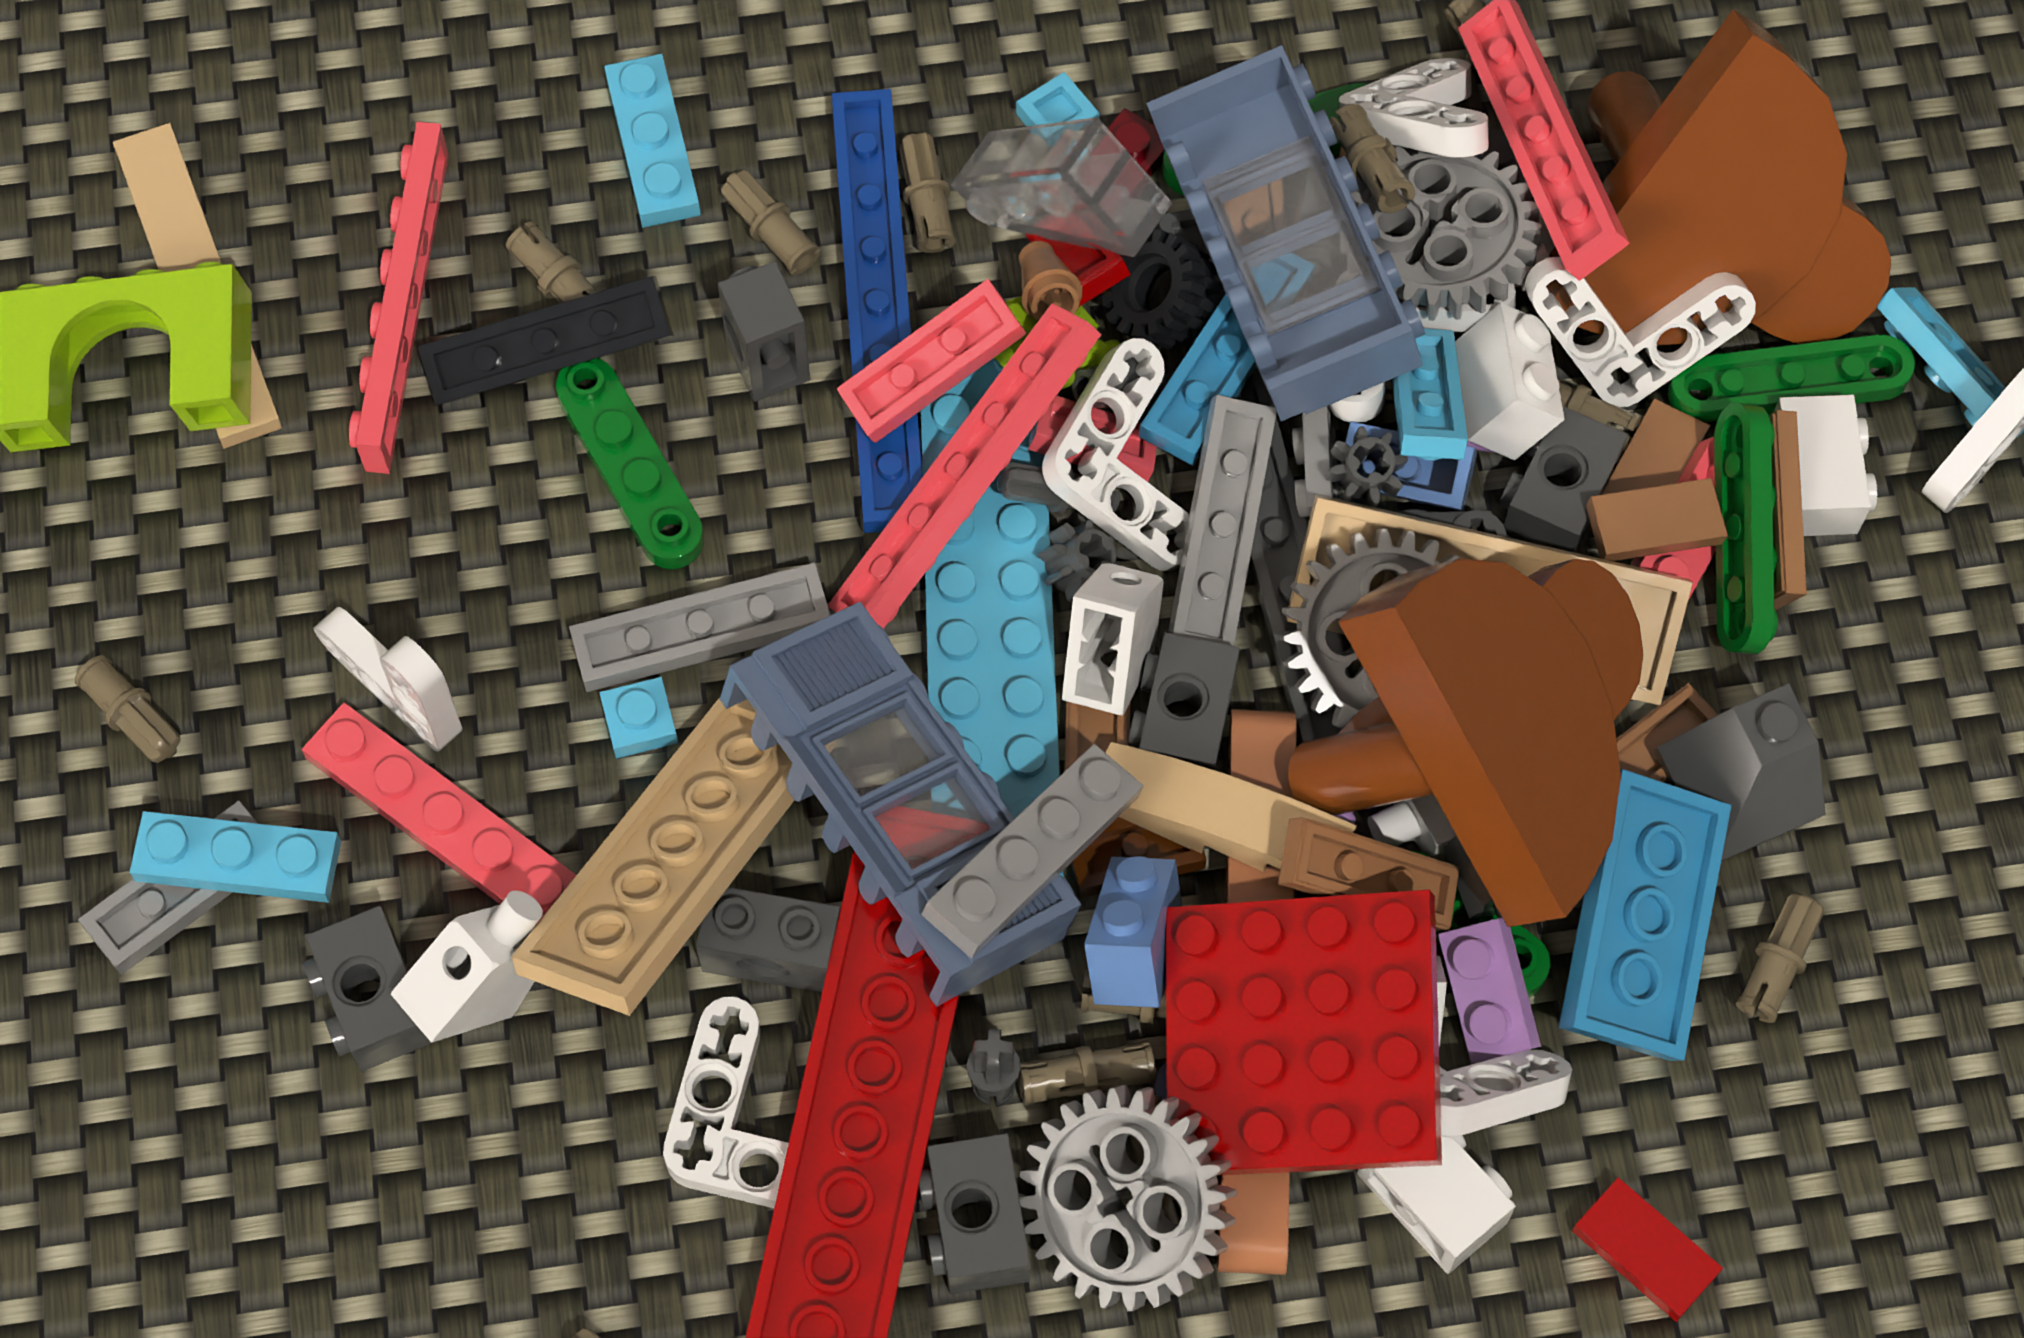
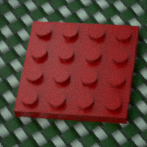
M1430 889L1167 907V1099L1174 1096L1179 1099L1176 1115L1178 1120L1195 1113H1199L1202 1116L1194 1132L1199 1140L1212 1135L1219 1137V1141L1208 1155L1211 1161H1230L1231 1167L1220 1175L1442 1165L1435 895Z

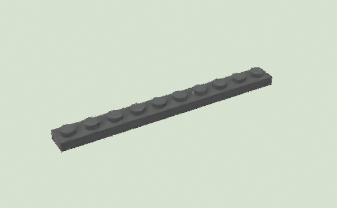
M1190 209L1157 215L1156 229L1164 230L1168 233L1171 232L1197 245V247L1208 253ZM1170 268L1168 269V274L1170 281L1172 282V272ZM1217 274L1210 279L1220 283V294H1209L1208 300L1216 303L1218 307L1226 293ZM1204 311L1201 319L1207 323L1212 314ZM1193 328L1190 329L1193 340L1188 343L1189 349L1201 333ZM1256 367L1236 399L1273 407L1271 397L1259 369ZM1276 417L1249 567L1289 711L1296 712V737L1300 745L1305 741L1338 734L1343 728L1332 725L1335 705L1321 713L1314 712L1311 709L1313 700L1319 693L1317 689L1303 693L1295 690V684L1306 674L1304 668H1287L1283 663L1287 658L1298 653L1297 644L1279 640V635L1297 629V624L1288 622L1286 616L1281 612L1282 608L1289 606L1292 594L1290 586L1295 581L1308 526L1305 517L1300 518L1298 514L1295 481ZM1326 630L1325 638L1330 650L1336 654L1342 653L1343 649L1338 633ZM1347 667L1345 674L1348 678H1351Z

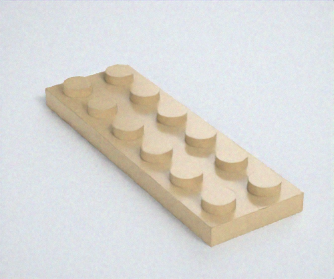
M1315 495L1294 583L1311 586L1315 579L1305 565L1309 560L1318 562L1325 567L1331 564L1326 550L1328 544H1336L1348 554L1351 553L1350 534L1361 533L1368 546L1373 547L1376 529H1388L1392 546L1394 547L1403 531L1414 532L1415 551H1418L1429 539L1438 541L1439 549L1435 559L1437 562H1440L1449 555H1458L1461 559L1506 562L1527 577L1545 566L1573 559L1595 561L1611 572L1621 584L1631 600L1640 624L1643 662L1640 683L1631 699L1661 705L1693 584L1690 579L1327 496ZM1387 569L1378 572L1370 582L1369 591L1371 592L1394 579L1395 576ZM1292 590L1288 607H1301L1303 599ZM1286 616L1288 622L1297 624L1296 620H1293ZM1341 618L1331 622L1327 631L1345 634L1338 623Z
M720 698L715 702L511 956L516 975L625 1015H631L794 802L786 785V779L792 762L779 744L764 751L756 747L751 737V727L756 711L748 700L728 709L723 705ZM836 740L824 745L829 754L836 747Z

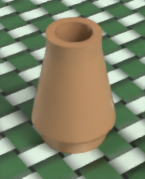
M1035 241L1027 244L1019 254L1022 305L1024 310L1038 321L1051 303L1075 314L1082 298V285L1079 279L1055 254L1050 244L1044 241Z

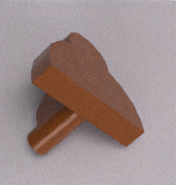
M1733 9L1664 101L1643 75L1631 71L1615 72L1604 77L1593 87L1587 99L1586 114L1593 130L1616 163V166L1602 184L1630 244L1584 278L1625 334L1706 277L1722 272L1737 275L1752 293L1756 302L1755 314L1751 320L1752 324L1775 337L1796 344L1833 340L1853 331L1876 310L1888 288L1891 257L1884 236L1853 202L1843 197L1847 151L1829 97L1808 71L1766 29ZM1556 247L1549 253V257H1560ZM1557 280L1551 281L1546 286L1549 293L1556 297L1565 311L1574 305L1564 285H1561ZM1726 295L1719 297L1715 301L1717 307L1723 313L1733 307L1731 300ZM1697 312L1690 316L1700 331L1707 327ZM1588 320L1578 326L1600 335L1604 331V323L1598 320ZM1680 327L1670 328L1659 337L1657 345L1684 344L1688 331Z
M1455 559L1403 573L1361 597L1338 621L1380 697L1365 705L1338 734L1305 741L1296 747L1290 757L1288 768L1289 785L1294 799L1334 816L1435 795L1507 927L1565 918L1587 892L1613 840L1621 780L1614 720L1628 705L1640 683L1643 662L1640 624L1631 600L1615 576L1591 560L1573 559L1545 566L1528 577L1506 562Z

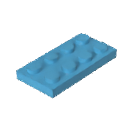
M1620 769L1621 780L1613 840L1587 892L1584 894L1559 1028L1667 1061H1684L1732 805Z

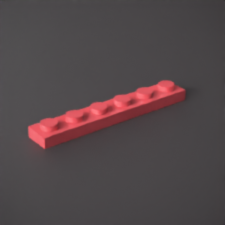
M1493 0L1458 27V30L1565 269L1580 281L1628 246L1630 242L1519 4L1515 0Z
M417 122L413 144H405L402 149L400 171L401 178L405 181L403 197L395 196L393 199L390 224L392 232L395 233L393 249H384L380 266L381 283L386 286L383 301L374 302L370 316V334L372 339H375L372 356H364L360 367V390L362 393H365L362 411H353L349 425L350 447L357 448L365 472L390 474L449 158L441 124Z
M1051 303L829 602L828 607L832 611L837 613L861 601L874 621L883 629L894 619L907 596L922 576L934 565L939 553L962 522L971 515L976 503L999 472L1009 464L1012 455L1037 421L1046 414L1051 402L1074 371L1084 363L1088 352L1102 334L1086 320Z
M343 703L301 749L306 760L499 904L503 902L511 891L525 892L540 904L543 911L542 919L576 877L575 873L346 703Z

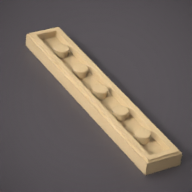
M167 123L113 141L158 270L168 272L193 269L196 265L204 262L222 263L171 124ZM252 344L250 424L216 428L223 449L282 429Z

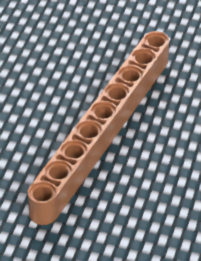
M1231 709L1228 775L1294 799L1289 785L1288 768L1290 757L1296 749V712ZM1226 855L1225 903L1294 899V889L1278 884L1281 869L1268 864L1265 871L1262 872ZM1290 1172L1218 1176V1185L1237 1189V1195L1220 1202L1219 1209L1236 1218V1221L1232 1226L1217 1230V1235L1228 1245L1225 1252L1217 1255V1272L1286 1275L1289 1238Z

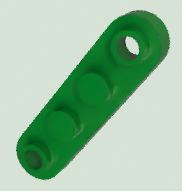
M1871 335L1707 355L1671 379L1668 388V399L1671 407L1702 422L1717 421L1723 409L1731 403L1759 405L1769 415L1774 412L1779 398L1854 395L1855 404L1884 401L1899 396L1906 389L1915 369V360L1911 350L1904 342L1889 335ZM1869 369H1881L1888 377L1877 378ZM1692 390L1702 391L1708 399L1698 400L1692 397L1689 392Z
M595 359L562 369L556 380V391L561 409L646 557L653 564L665 569H679L694 562L704 546L701 520L612 367L601 359ZM591 379L597 382L590 389H580L577 387L578 383L583 380ZM670 524H675L682 528L674 536H665L660 533L662 528Z
M1731 403L1727 405L1717 420L1714 433L1715 492L1728 534L1722 544L1716 545L1717 633L1721 645L1728 652L1758 654L1773 639L1778 626V617L1774 609V571L1777 555L1773 546V508L1775 506L1776 493L1772 484V446L1775 431L1769 415L1763 407L1744 403Z

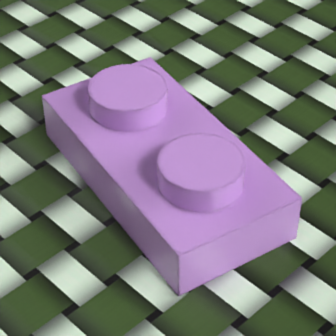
M1503 918L1438 934L1471 1063L1541 1047L1511 927H1507Z

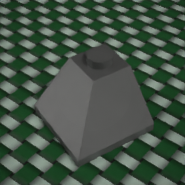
M1789 683L1737 705L1653 750L1670 785L1732 805L1721 862L1826 815L1819 743Z

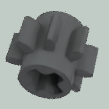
M1361 426L1354 434V445L1352 447L1345 442L1336 441L1330 452L1342 464L1330 468L1325 477L1326 481H1339L1340 486L1345 491L1341 500L1350 501L1352 497L1365 499L1367 506L1376 508L1380 500L1381 489L1389 495L1396 496L1403 484L1391 474L1402 469L1407 463L1408 457L1403 455L1395 456L1389 445L1393 434L1388 432L1381 439L1368 437L1364 426ZM1365 459H1369L1377 465L1368 478L1361 476L1357 472Z
M1087 520L1075 528L1066 523L1049 533V536L1054 545L1038 553V558L1045 562V570L1049 575L1045 581L1046 585H1052L1055 589L1066 592V599L1069 602L1073 601L1075 593L1101 564L1111 563L1121 566L1116 561V550L1113 544L1114 538L1112 536L1108 537L1102 531L1094 529L1091 520Z

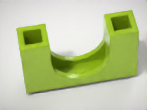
M204 262L196 265L193 269L168 272L146 269L137 272L134 276L111 279L90 276L80 278L75 283L53 286L24 284L17 287L16 290L0 292V441L10 452L70 446L72 386L80 362L89 350L102 339L116 332L131 328H150L169 335L171 348L169 405L190 431L249 425L251 418V290L233 264L225 265L218 262Z

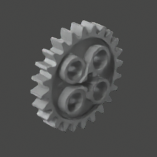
M1396 146V162L1415 189L1412 201L1406 199L1400 188L1397 189L1408 206L1396 213L1382 212L1378 208L1375 198L1365 182L1361 181L1359 177L1356 179L1359 190L1350 193L1356 207L1367 202L1373 214L1381 237L1373 240L1372 243L1378 255L1389 250L1403 283V286L1394 289L1397 297L1402 299L1403 302L1411 299L1415 308L1417 305L1426 306L1429 321L1435 320L1440 307L1447 306L1455 320L1461 319L1462 304L1468 302L1480 313L1486 312L1487 294H1491L1503 302L1508 299V282L1522 286L1525 282L1526 267L1535 266L1537 246L1540 245L1542 224L1539 223L1540 211L1536 202L1531 201L1532 193L1527 182L1517 184L1518 167L1516 165L1498 170L1499 153L1496 151L1480 160L1476 158V155L1469 157H1447L1419 150L1418 154L1410 156L1404 148ZM1427 192H1437L1438 194H1427ZM1486 220L1489 221V223H1479L1476 221ZM1341 232L1340 251L1342 255H1347L1349 275L1361 274ZM1392 234H1402V235H1404V236H1401V237H1392V236H1389V235H1392ZM1442 263H1453V264H1456V265H1454V266H1443V265H1440V264H1442Z
M1376 529L1373 547H1369L1361 533L1350 534L1349 542L1351 553L1346 554L1336 544H1328L1326 550L1331 562L1329 566L1325 567L1318 562L1310 560L1305 564L1315 579L1311 586L1294 582L1291 584L1290 587L1303 599L1301 607L1282 608V614L1297 621V629L1280 634L1279 640L1297 644L1298 653L1290 656L1283 663L1287 668H1304L1306 672L1294 686L1297 692L1303 693L1313 689L1319 691L1311 705V709L1314 712L1321 713L1332 705L1336 706L1332 725L1343 728L1365 705L1380 696L1375 691L1362 664L1353 677L1348 678L1346 676V668L1358 657L1352 646L1345 652L1338 654L1330 650L1325 638L1328 626L1334 620L1342 618L1361 597L1370 593V582L1378 572L1387 569L1396 578L1406 572L1461 559L1458 555H1449L1440 562H1437L1435 559L1439 549L1438 541L1429 539L1418 551H1415L1414 532L1403 531L1394 547L1392 546L1388 529Z
M1127 1085L1110 1088L1107 1098L1100 1089L1083 1094V1105L1075 1100L1060 1106L1064 1121L1054 1118L1042 1123L1041 1128L1050 1142L1039 1141L1030 1144L1027 1148V1151L1040 1162V1166L1020 1171V1178L1036 1186L1034 1194L1019 1200L1020 1206L1037 1210L1038 1219L1029 1223L1024 1228L1025 1234H1044L1047 1242L1040 1247L1035 1256L1040 1260L1056 1255L1060 1263L1055 1270L1053 1279L1058 1282L1073 1274L1076 1275L1078 1280L1075 1296L1079 1299L1091 1294L1098 1287L1101 1308L1106 1309L1118 1303L1121 1296L1127 1311H1134L1143 1307L1146 1297L1154 1308L1161 1306L1171 1300V1291L1178 1297L1192 1291L1194 1285L1191 1276L1201 1279L1214 1271L1210 1261L1204 1254L1216 1256L1225 1252L1228 1248L1224 1240L1214 1232L1215 1230L1232 1226L1236 1221V1218L1219 1209L1220 1202L1237 1195V1189L1218 1185L1217 1176L1231 1167V1163L1226 1160L1211 1161L1208 1153L1215 1147L1219 1137L1212 1135L1199 1140L1194 1132L1202 1116L1199 1113H1195L1178 1120L1176 1115L1179 1099L1175 1096L1162 1100L1155 1108L1154 1089L1151 1087L1137 1090L1132 1099ZM1129 1134L1136 1137L1144 1149V1160L1141 1167L1134 1164L1127 1155L1126 1140ZM1095 1145L1100 1147V1158L1094 1153ZM1076 1171L1083 1173L1090 1182L1091 1197L1089 1202L1083 1200L1075 1190L1074 1176ZM1128 1188L1132 1193L1133 1199L1125 1206L1121 1196L1127 1192ZM1165 1193L1172 1195L1180 1205L1181 1220L1179 1225L1172 1223L1163 1212L1162 1199ZM1112 1229L1120 1232L1126 1239L1128 1244L1126 1260L1118 1257L1112 1250L1110 1245ZM1154 1238L1159 1240L1160 1250L1154 1249Z

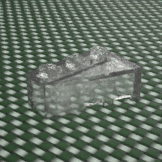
M1098 117L989 131L951 184L966 201L965 206L969 213L988 226L1093 249L1107 250L1130 257L1136 256L1172 204L1171 200Z

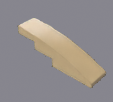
M1114 742L1110 743L1106 751L1107 755L1144 785L1138 798L1119 816L1120 818L1200 853L1207 846L1262 872L1265 871L1268 864L1281 869L1288 822L1291 818L1304 817L1352 833L1355 832L1357 826L1288 796L1170 756Z

